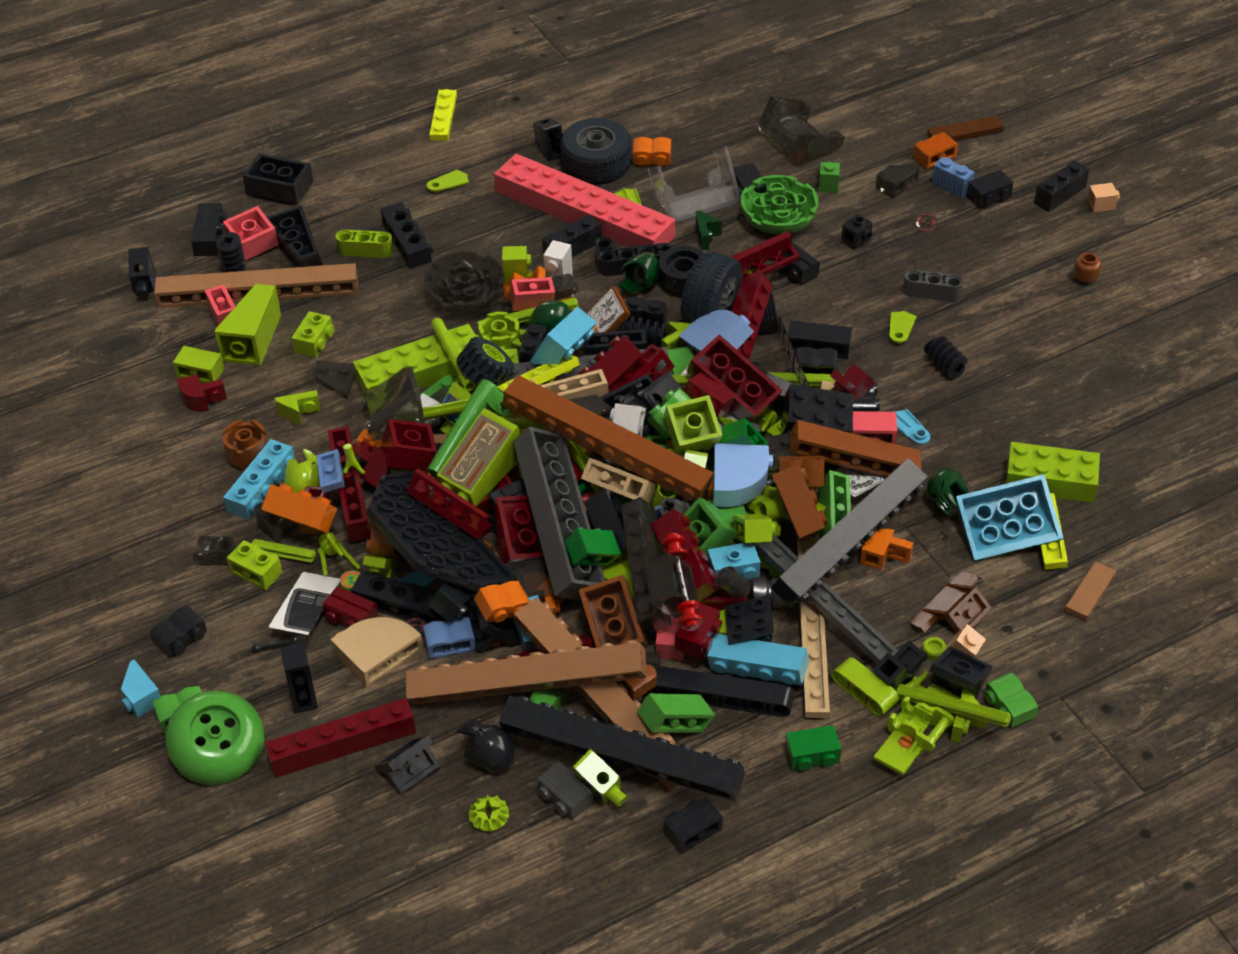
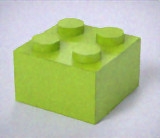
M709 395L666 406L664 418L676 454L682 455L685 454L686 450L698 451L714 447L715 443H720L723 435Z

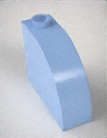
M717 310L695 320L679 337L698 354L719 334L734 348L738 349L754 331L749 327L750 321L742 314L738 316L728 310Z
M715 443L713 504L716 507L742 505L752 501L762 493L767 483L768 468L773 467V455H769V446Z

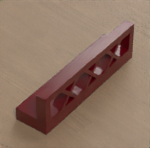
M786 231L735 254L731 258L736 259L741 264L743 278L760 273L765 276L800 260V255L792 246V236ZM788 251L792 254L788 258L781 257L782 254ZM768 260L775 261L774 264L770 266L763 265L764 262ZM751 268L757 269V272L753 274L746 273Z
M650 344L642 352L643 355L608 387L609 393L645 374L650 375L653 381H656L666 372H670L675 366L663 349ZM663 359L666 366L661 371H657V364Z
M420 469L414 471L407 493L477 540L490 533L493 525L487 522L488 514Z

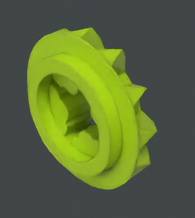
M487 794L485 798L480 799L477 797L476 802L470 804V822L479 830H497L508 820L509 808L505 800H500L498 796L490 797ZM487 807H490L492 810L491 819H488V816H486Z

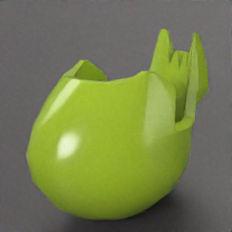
M306 449L303 452L307 461L299 464L292 458L287 461L284 484L292 487V491L296 493L299 490L304 491L306 486L320 487L317 457Z

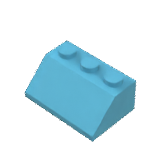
M576 307L546 335L530 362L532 364H559L564 358L568 360L575 352L574 349L578 350L585 340L588 341L595 332L593 328L597 322L579 307Z

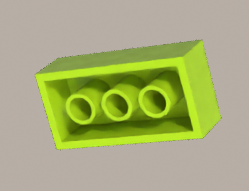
M1011 442L1005 484L1044 474L1050 494L1054 493L1055 498L1094 503L1099 480L1100 453Z

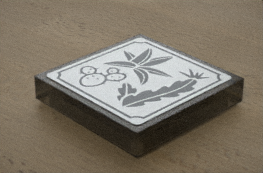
M843 466L832 470L850 476V495L853 505L866 498L886 479L884 476Z

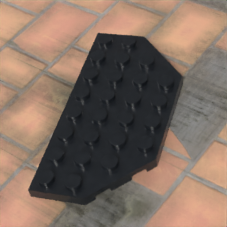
M414 471L381 476L366 515L415 571L475 592L489 585H501L517 580V577L481 538L477 540L407 493Z

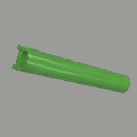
M482 379L427 468V471L432 476L437 478V474L484 408L498 416L506 417L512 413V411L503 406L504 394L492 382Z

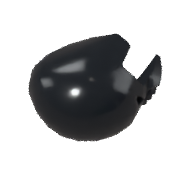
M478 720L468 722L464 727L457 730V733L475 737V748H467L464 751V757L487 772L499 774L507 771L513 762L515 748L512 738L506 730L497 725L482 724Z

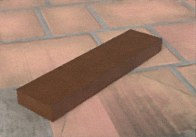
M997 116L929 128L927 134L930 138L944 132L954 141L1003 132L1004 126Z

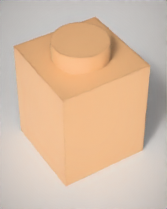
M1113 183L1090 185L1087 202L1093 213L1116 209L1120 195Z
M967 624L953 636L945 650L951 646L974 657L986 639Z

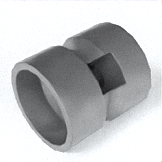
M772 578L770 583L766 579H752V599L770 594L771 606L773 608H786L787 606L771 589V586L778 578Z

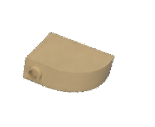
M387 617L370 618L357 622L330 639L333 654L366 687L423 650L422 637L416 629L406 622Z

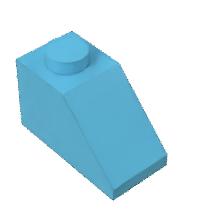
M135 660L130 661L121 687L124 697L121 702L127 712L132 711L139 718L154 709L153 701L161 696L158 688Z

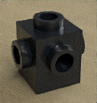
M856 214L842 225L841 240L854 248H858L872 237L873 222Z

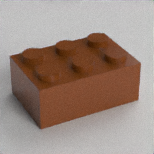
M797 464L773 474V482L799 542L824 533L828 522L823 510H817L818 499L814 490L808 489L809 478L805 469H800Z
M624 575L579 589L596 648L605 643L622 645L623 642L629 640L637 641L643 647L648 646L628 580Z

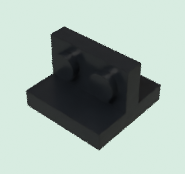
M478 592L472 593L473 600ZM474 600L475 607L467 614L468 618H470L477 650L484 652L499 640L510 646L519 642L513 618H506L499 623L487 622Z
M949 646L931 665L929 672L933 673L930 685L931 683L936 684L961 697L964 688L969 690L977 700L983 682L991 674L993 666Z
M426 735L412 739L375 765V768L379 774L385 773L398 794H401L441 765L429 748L433 742Z

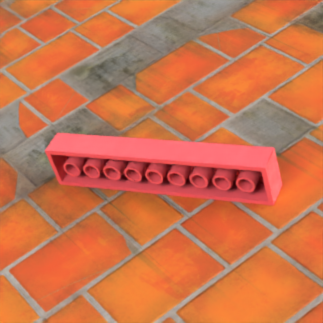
M519 154L511 157L494 173L495 192L569 223L590 215L601 224L602 237H608L625 247L670 243L675 237L674 218Z

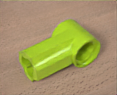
M761 494L752 501L743 504L745 510L750 513L762 514L772 518V520L781 519L785 513L784 504L780 499H770Z

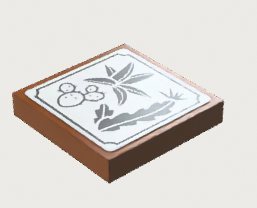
M614 286L586 313L597 322L595 326L598 327V333L615 331L631 315L621 294Z

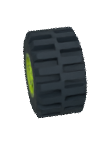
M480 337L471 338L456 359V363L462 373L477 386L482 379H486L499 386L507 381L515 369L510 357L499 346Z

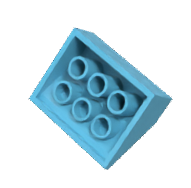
M1044 474L956 496L955 500L958 504V507H956L974 561L1063 539Z

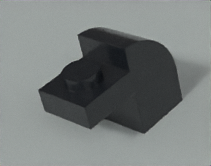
M908 640L894 656L888 652L872 670L896 690L900 684L905 685L913 679L914 676L912 674L928 656Z

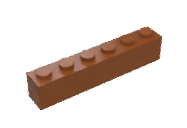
M801 420L796 421L789 434L790 454L822 456L824 462L884 477L892 474L908 458L922 470L920 450Z

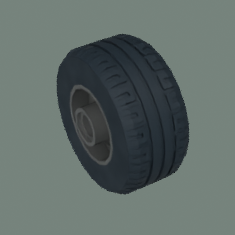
M606 118L580 120L568 127L561 137V163L566 173L589 184H604L620 178L630 168L632 162L631 136L625 127L618 122Z
M709 251L702 254L696 260L686 280L681 299V316L685 323H693L698 318L708 315L713 311L732 310L743 278L742 266L736 259Z

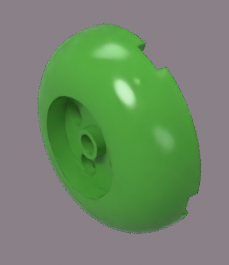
M770 175L752 181L751 186L745 187L741 194V210L747 222L763 233L780 235L788 231L790 234L803 230L813 221L818 210V196L809 184L806 183L804 185L798 182L795 177ZM766 183L767 193H757L753 190L761 184Z
M206 691L188 698L172 714L165 733L166 752L169 760L172 761L178 772L193 782L212 786L232 783L245 773L250 772L258 763L265 743L264 726L256 709L244 698L226 691ZM202 718H207L210 720V722L204 724L200 720ZM231 722L235 723L231 728L225 726V724ZM203 738L206 743L203 746H198L196 740ZM224 742H228L230 747L222 750L220 747L223 746Z

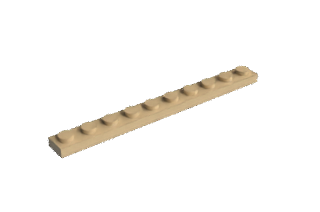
M796 535L797 557L800 559L820 540V536L816 535L799 542ZM806 599L800 604L802 648H807L809 665L803 680L805 718H829L830 706L824 614Z

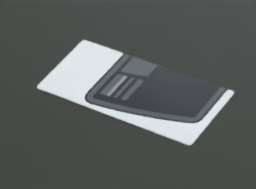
M302 572L269 627L308 635L323 611V602L331 595V592L339 584L340 579Z

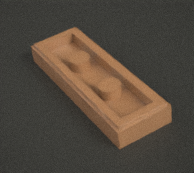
M1095 561L1066 605L1065 612L1087 621L1114 579L1116 570Z

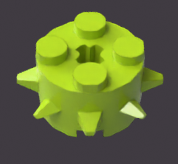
M493 312L487 314V318L483 321L477 322L479 333L475 335L493 342L502 350L517 348L518 353L521 345L520 335L524 334L526 330L520 329L519 318L510 317L507 312Z

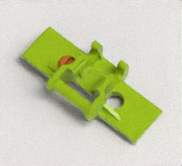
M933 683L926 690L961 699V697ZM905 696L901 701V712L897 716L895 713H892L888 717V730L892 734L874 755L873 759L904 775L916 758L924 750L932 751L935 748V742L948 726H952L955 721L951 715L952 712L945 711L939 706L930 707L923 702H918L912 706L910 704V697ZM929 726H934V729L928 736L924 735Z

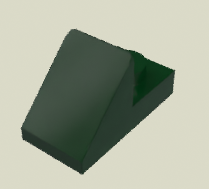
M700 210L696 211L695 226L702 251L709 250V242H712V237L721 236L722 222Z

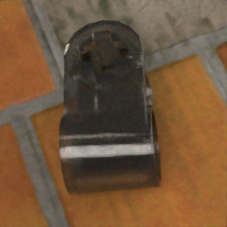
M263 502L255 506L254 512L257 527L274 542L278 543L287 532H292L296 529L294 522L261 510Z
M200 536L197 540L198 548L193 554V560L197 564L204 566H228L227 557L237 548L235 541L229 536Z

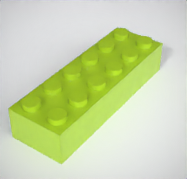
M469 324L448 330V334L459 354L471 338L477 337ZM436 334L353 361L355 379L370 406L431 386L447 374L453 378L458 377L449 356Z

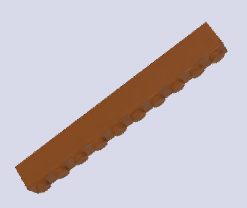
M517 375L504 391L503 406L508 410L526 417L529 421H534L547 430L553 431L567 440L573 441L585 449L623 466L626 470L633 471L646 480H650L688 501L695 502L699 497L702 498L711 485L713 472L520 375Z

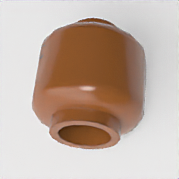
M1084 253L1078 256L1073 271L1075 278L1083 283L1096 281L1100 274L1101 260L1093 253Z

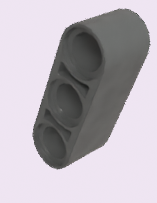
M909 270L904 275L903 293L910 297L955 302L961 298L963 279L954 274Z

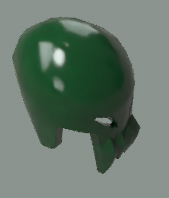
M642 252L623 264L620 270L624 272V281L619 284V288L634 295L638 291L652 287L659 274V263L656 256L650 252Z
M559 300L544 301L534 309L523 327L527 329L528 324L544 325L548 327L549 333L571 313V309L566 303Z
M940 468L930 476L926 487L929 498L941 512L946 513L948 516L954 506L958 507L955 500L956 496L969 492L963 477L953 468Z

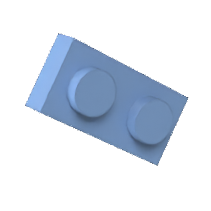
M338 449L316 455L320 487L323 493L345 487Z

